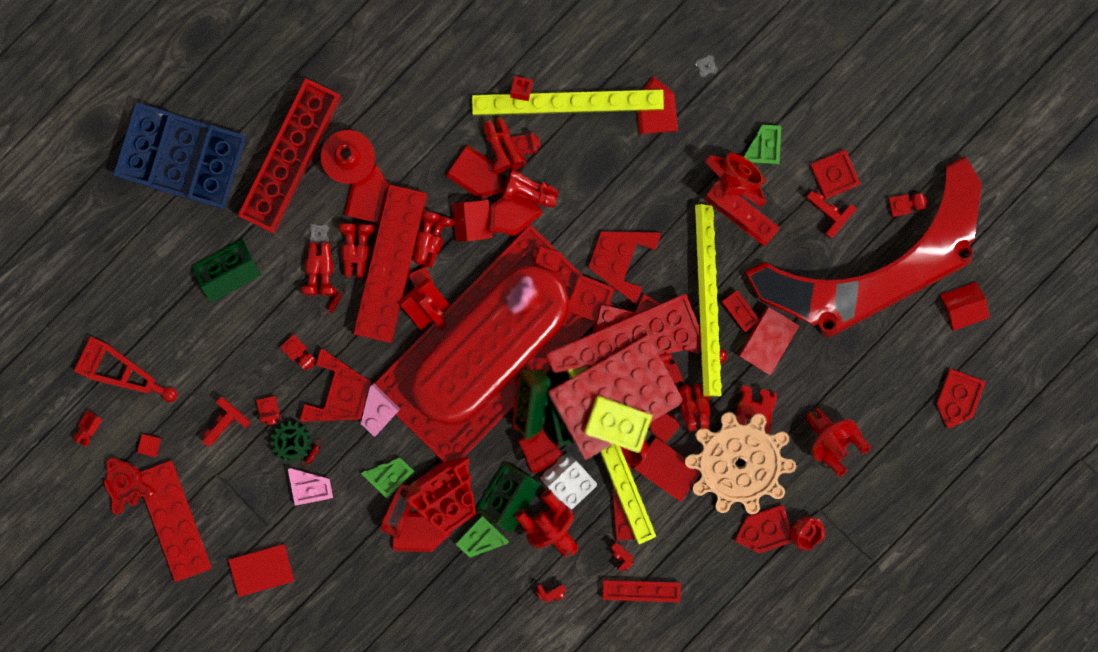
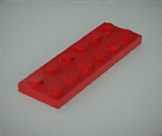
M173 460L140 472L143 482L153 490L152 495L144 497L174 581L178 582L212 569Z

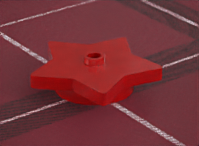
M732 151L726 158L709 155L705 162L721 178L726 193L743 195L760 207L765 204L766 199L761 187L767 179L763 177L762 173L752 162Z

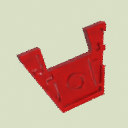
M601 232L589 269L631 302L637 304L642 287L624 281L636 245L639 244L656 250L661 233Z
M321 349L316 366L335 371L324 409L305 404L300 421L361 419L372 382Z

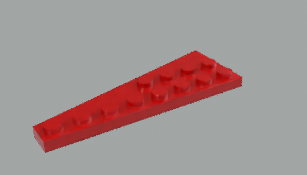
M682 294L548 352L546 357L552 372L593 366L645 335H649L659 354L701 348V330L687 295Z

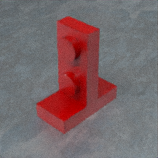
M811 191L805 198L834 223L825 234L830 240L856 211V208L851 204L840 215V210L833 204L828 205L824 201L825 198L817 191L815 193Z
M220 397L216 403L227 414L223 413L216 420L217 425L215 428L208 429L203 435L205 439L202 442L208 447L213 445L234 419L245 428H248L252 423L224 397Z

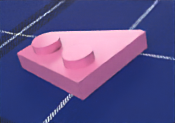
M375 384L371 385L361 421V424L374 437L400 410Z
M288 469L295 505L333 498L330 479L295 469Z

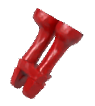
M501 117L495 119L498 133L495 132L493 123L490 120L485 121L484 133L496 156V162L492 166L493 173L500 174L509 168L518 169L526 165L527 161L512 142L509 134L510 130L507 128L508 126ZM501 139H502V141H503V143H504V145H505V147H506V150H507L508 155H509V159L507 158V156H506V154H505V152H504V150H503V148H502V146H501V143H500V141H499V140H501Z
M510 170L505 182L506 187L502 198L510 199L517 193L527 196L538 205L549 208L556 206L558 191L554 187L547 185L545 182L538 184L517 170Z

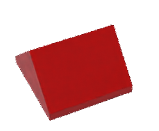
M489 200L452 203L456 242L493 238V233L489 232L491 217Z
M977 282L940 295L953 331L989 318L987 301Z

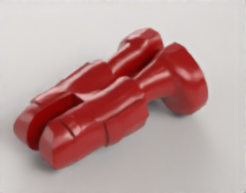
M423 211V229L418 232L413 254L414 263L432 268L444 240L440 237V234L445 227H452L455 220Z
M339 224V231L344 233L346 237V244L342 246L341 255L344 263L345 277H352L353 263H357V278L365 277L367 261L370 258V247L366 244L368 236L375 230L374 225H358L359 240L358 246H355L356 225Z
M310 242L308 257L305 261V273L309 275L307 285L301 287L300 294L317 296V275L320 274V295H336V288L331 286L329 275L333 274L330 243L322 242V255L317 256V242Z
M695 384L693 387L695 402L692 401L690 386H682L678 389L684 400L680 404L681 413L689 431L696 430V423H700L701 430L708 429L710 415L708 400L710 396H704L703 384Z

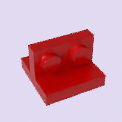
M428 278L398 302L421 330L432 321L439 328L444 326L446 323L441 318L444 316L442 313L451 306Z

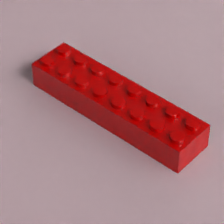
M305 78L238 214L241 219L272 234L276 233L342 99L340 94Z
M389 185L354 335L393 344L401 305L398 302L404 298L417 236L423 219L422 213L425 211L428 198L427 193Z

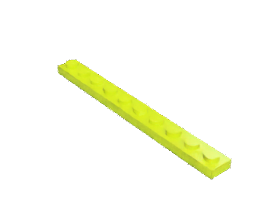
M663 90L530 94L529 102L510 98V94L472 95L473 115L664 110Z
M700 204L695 205L703 394L704 396L719 397L721 396L722 384L720 376L713 206Z
M588 366L567 370L569 377L572 378L588 369ZM612 444L600 451L635 540L637 544H641L655 538L656 534L620 445Z

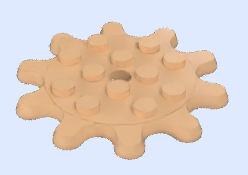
M725 413L721 418L723 427L719 432H710L708 429H699L697 431L696 437L703 444L704 449L700 454H692L686 457V466L698 469L702 473L701 479L693 485V492L696 495H704L707 492L715 493L718 497L716 509L720 513H726L734 502H741L749 514H756L760 509L759 499L762 495H770L775 499H781L785 495V489L778 483V477L782 473H792L796 469L794 460L785 459L780 455V449L788 443L789 436L785 432H778L774 435L766 434L764 431L766 418L762 414L754 415L749 424L740 425L733 413ZM740 458L744 459L746 464L738 467L735 462Z

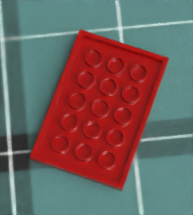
M649 335L641 337L548 391L585 460L614 444L584 433L597 396L652 415L650 422L684 402Z

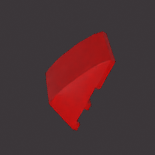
M468 457L442 462L413 482L405 498L412 507L444 535H447L476 514L474 495L470 484L472 479L468 469V464H470Z

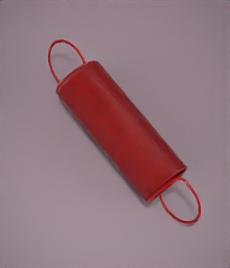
M337 292L326 310L333 313L343 295Z
M315 443L304 462L311 465L321 449L320 446Z

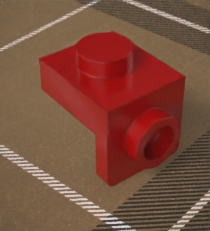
M539 584L537 585L538 590L536 593L541 601L545 599L546 602L554 599L556 602L565 597L564 592L567 590L561 584L546 593L542 585Z

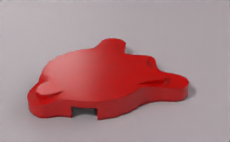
M110 458L107 461L108 474L104 483L108 494L112 498L113 514H121L126 501L129 505L135 506L141 496L148 497L152 495V488L143 482L140 472L134 465L123 462L118 458Z

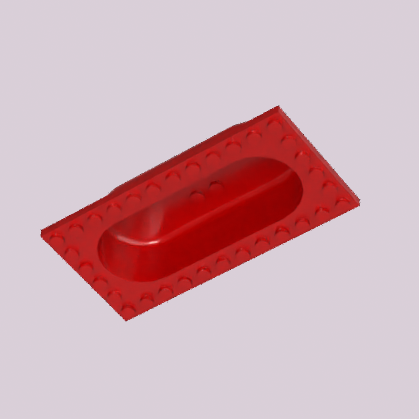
M531 224L443 313L444 316L441 318L446 324L439 328L434 322L375 383L400 408L396 416L444 462L464 458L513 408L514 397L518 393L515 379L517 376H520V370H543L546 374L551 369L546 353L580 339L596 323L568 312L569 299L578 276L582 274L565 257H561L557 272L535 266L536 261L532 260L535 249L539 250L540 246H544V248L553 251L557 250ZM524 277H530L531 280L539 284L542 295L541 305L536 310L526 314L515 313L509 309L507 297L511 295L510 290L515 288Z

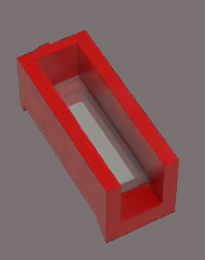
M400 484L382 522L381 531L396 538H399L412 509V506L405 500L411 487L410 485Z

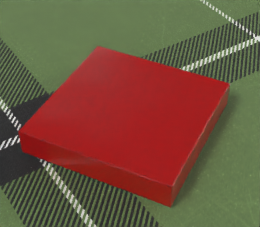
M846 149L810 164L825 200L861 184Z
M579 275L569 299L568 312L596 322L599 305H609L615 288Z

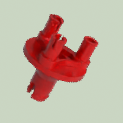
M343 130L327 139L322 148L321 162L327 175L334 181L342 184H354L365 179L372 171L375 164V152L371 142L363 134L353 130ZM344 151H349V153L351 154L350 157L347 158L348 160H345V158L342 157V153Z
M817 408L815 409L817 413L815 417L811 412L806 417L807 423L810 424L811 428L818 435L811 454L816 461H823L826 466H829L834 471L837 477H841L846 473L847 468L839 460L845 458L842 454L848 455L846 448L850 443H853L861 454L867 453L871 449V445L863 438L862 432L853 420H844L835 424L831 422L822 410Z
M546 490L541 496L550 509L538 513L539 517L536 515L532 520L524 509L519 510L515 514V519L524 527L523 530L527 534V542L532 547L542 548L553 544L562 556L566 558L568 557L567 551L571 555L577 552L578 545L567 532L573 521L574 513L569 506L565 505L562 500H559L553 494L552 490Z

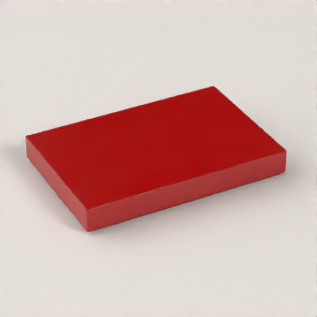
M767 306L738 356L766 374L771 375L799 325Z
M655 438L648 447L649 452L644 462L640 466H635L634 469L681 502L700 476L701 471L687 467L685 457L658 438Z
M285 544L229 560L238 597L295 581Z

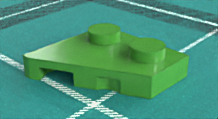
M762 125L744 158L756 164L779 165L781 126Z
M398 458L390 463L377 466V468L369 471L366 470L361 474L389 500L398 490L400 484L403 485L415 471L401 458Z
M482 516L456 545L466 555L473 557L508 544L509 541Z

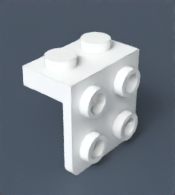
M568 452L561 456L540 477L558 499L562 500L571 509L597 486L593 478Z

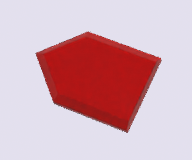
M653 76L642 90H663L664 110L638 111L639 133L642 135L676 132L678 129L674 93Z
M469 145L466 146L446 176L477 198L504 192L501 173L494 174L492 171L494 162Z
M377 165L373 166L372 171L365 179L351 185L344 216L380 224L389 184Z
M516 193L510 199L500 198L490 206L489 232L507 233L508 235L516 236L543 214L542 210L535 201L522 194Z
M949 369L936 404L948 429L973 418L986 383L985 381Z
M780 505L746 517L735 542L757 553L792 543V529L784 506Z
M404 512L394 513L395 526L399 525ZM409 513L399 538L393 536V551L432 552L451 532L444 535L420 513Z

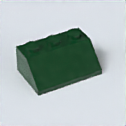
M243 239L192 265L199 284L211 303L261 276L259 268Z
M520 370L513 424L526 440L541 432L542 424L545 422L544 408L548 402L546 394L547 389L550 387V379L543 370Z
M504 462L475 511L512 534L518 524V520L514 517L515 514L522 509L526 511L541 483Z

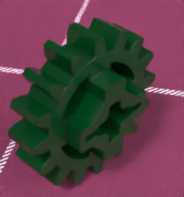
M288 421V426L281 423L282 429L275 428L277 434L271 435L275 439L274 442L270 443V445H275L272 452L279 453L277 455L278 459L283 456V462H287L288 458H290L291 463L295 462V458L302 461L301 455L308 456L306 449H312V447L308 446V443L313 441L307 438L311 433L304 432L305 426L299 428L298 422L294 426H292L291 421ZM289 429L296 430L293 434H287L286 432H284ZM302 436L304 439L303 447L300 445V438ZM295 437V446L290 445L289 447H287L289 443L287 439H293ZM279 438L283 440L281 449L279 447ZM290 450L298 452L295 455H287Z

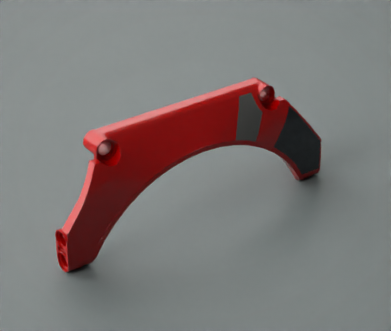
M965 156L948 164L943 199L929 229L916 245L901 258L875 272L843 280H819L796 276L762 262L745 271V274L761 302L785 311L812 326L818 324L823 336L833 337L971 263L973 251L969 244L975 240L982 188L981 181ZM966 252L969 256L962 258L959 254ZM831 323L833 328L825 329L824 325Z

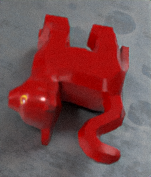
M741 386L740 392L743 395L737 406L736 421L740 425H747L748 419L751 420L756 414H762L766 418L764 431L766 434H769L777 393H770L769 390L761 389L759 392L761 401L759 403L752 401L751 387Z

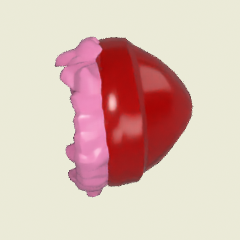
M524 277L515 288L510 290L511 295L507 297L509 309L521 314L536 310L542 302L539 284L531 280L530 277Z

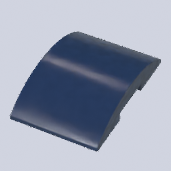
M136 102L113 176L188 200L225 209L247 136Z

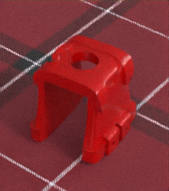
M543 430L529 440L525 438L518 440L527 457L532 473L546 469L563 456L560 449L549 440Z

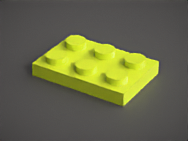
M597 396L584 433L640 452L652 415Z

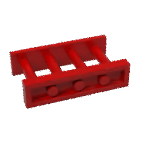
M719 180L704 199L764 247L780 228L739 195L726 193L722 182Z

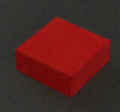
M142 434L137 453L157 457L161 439Z

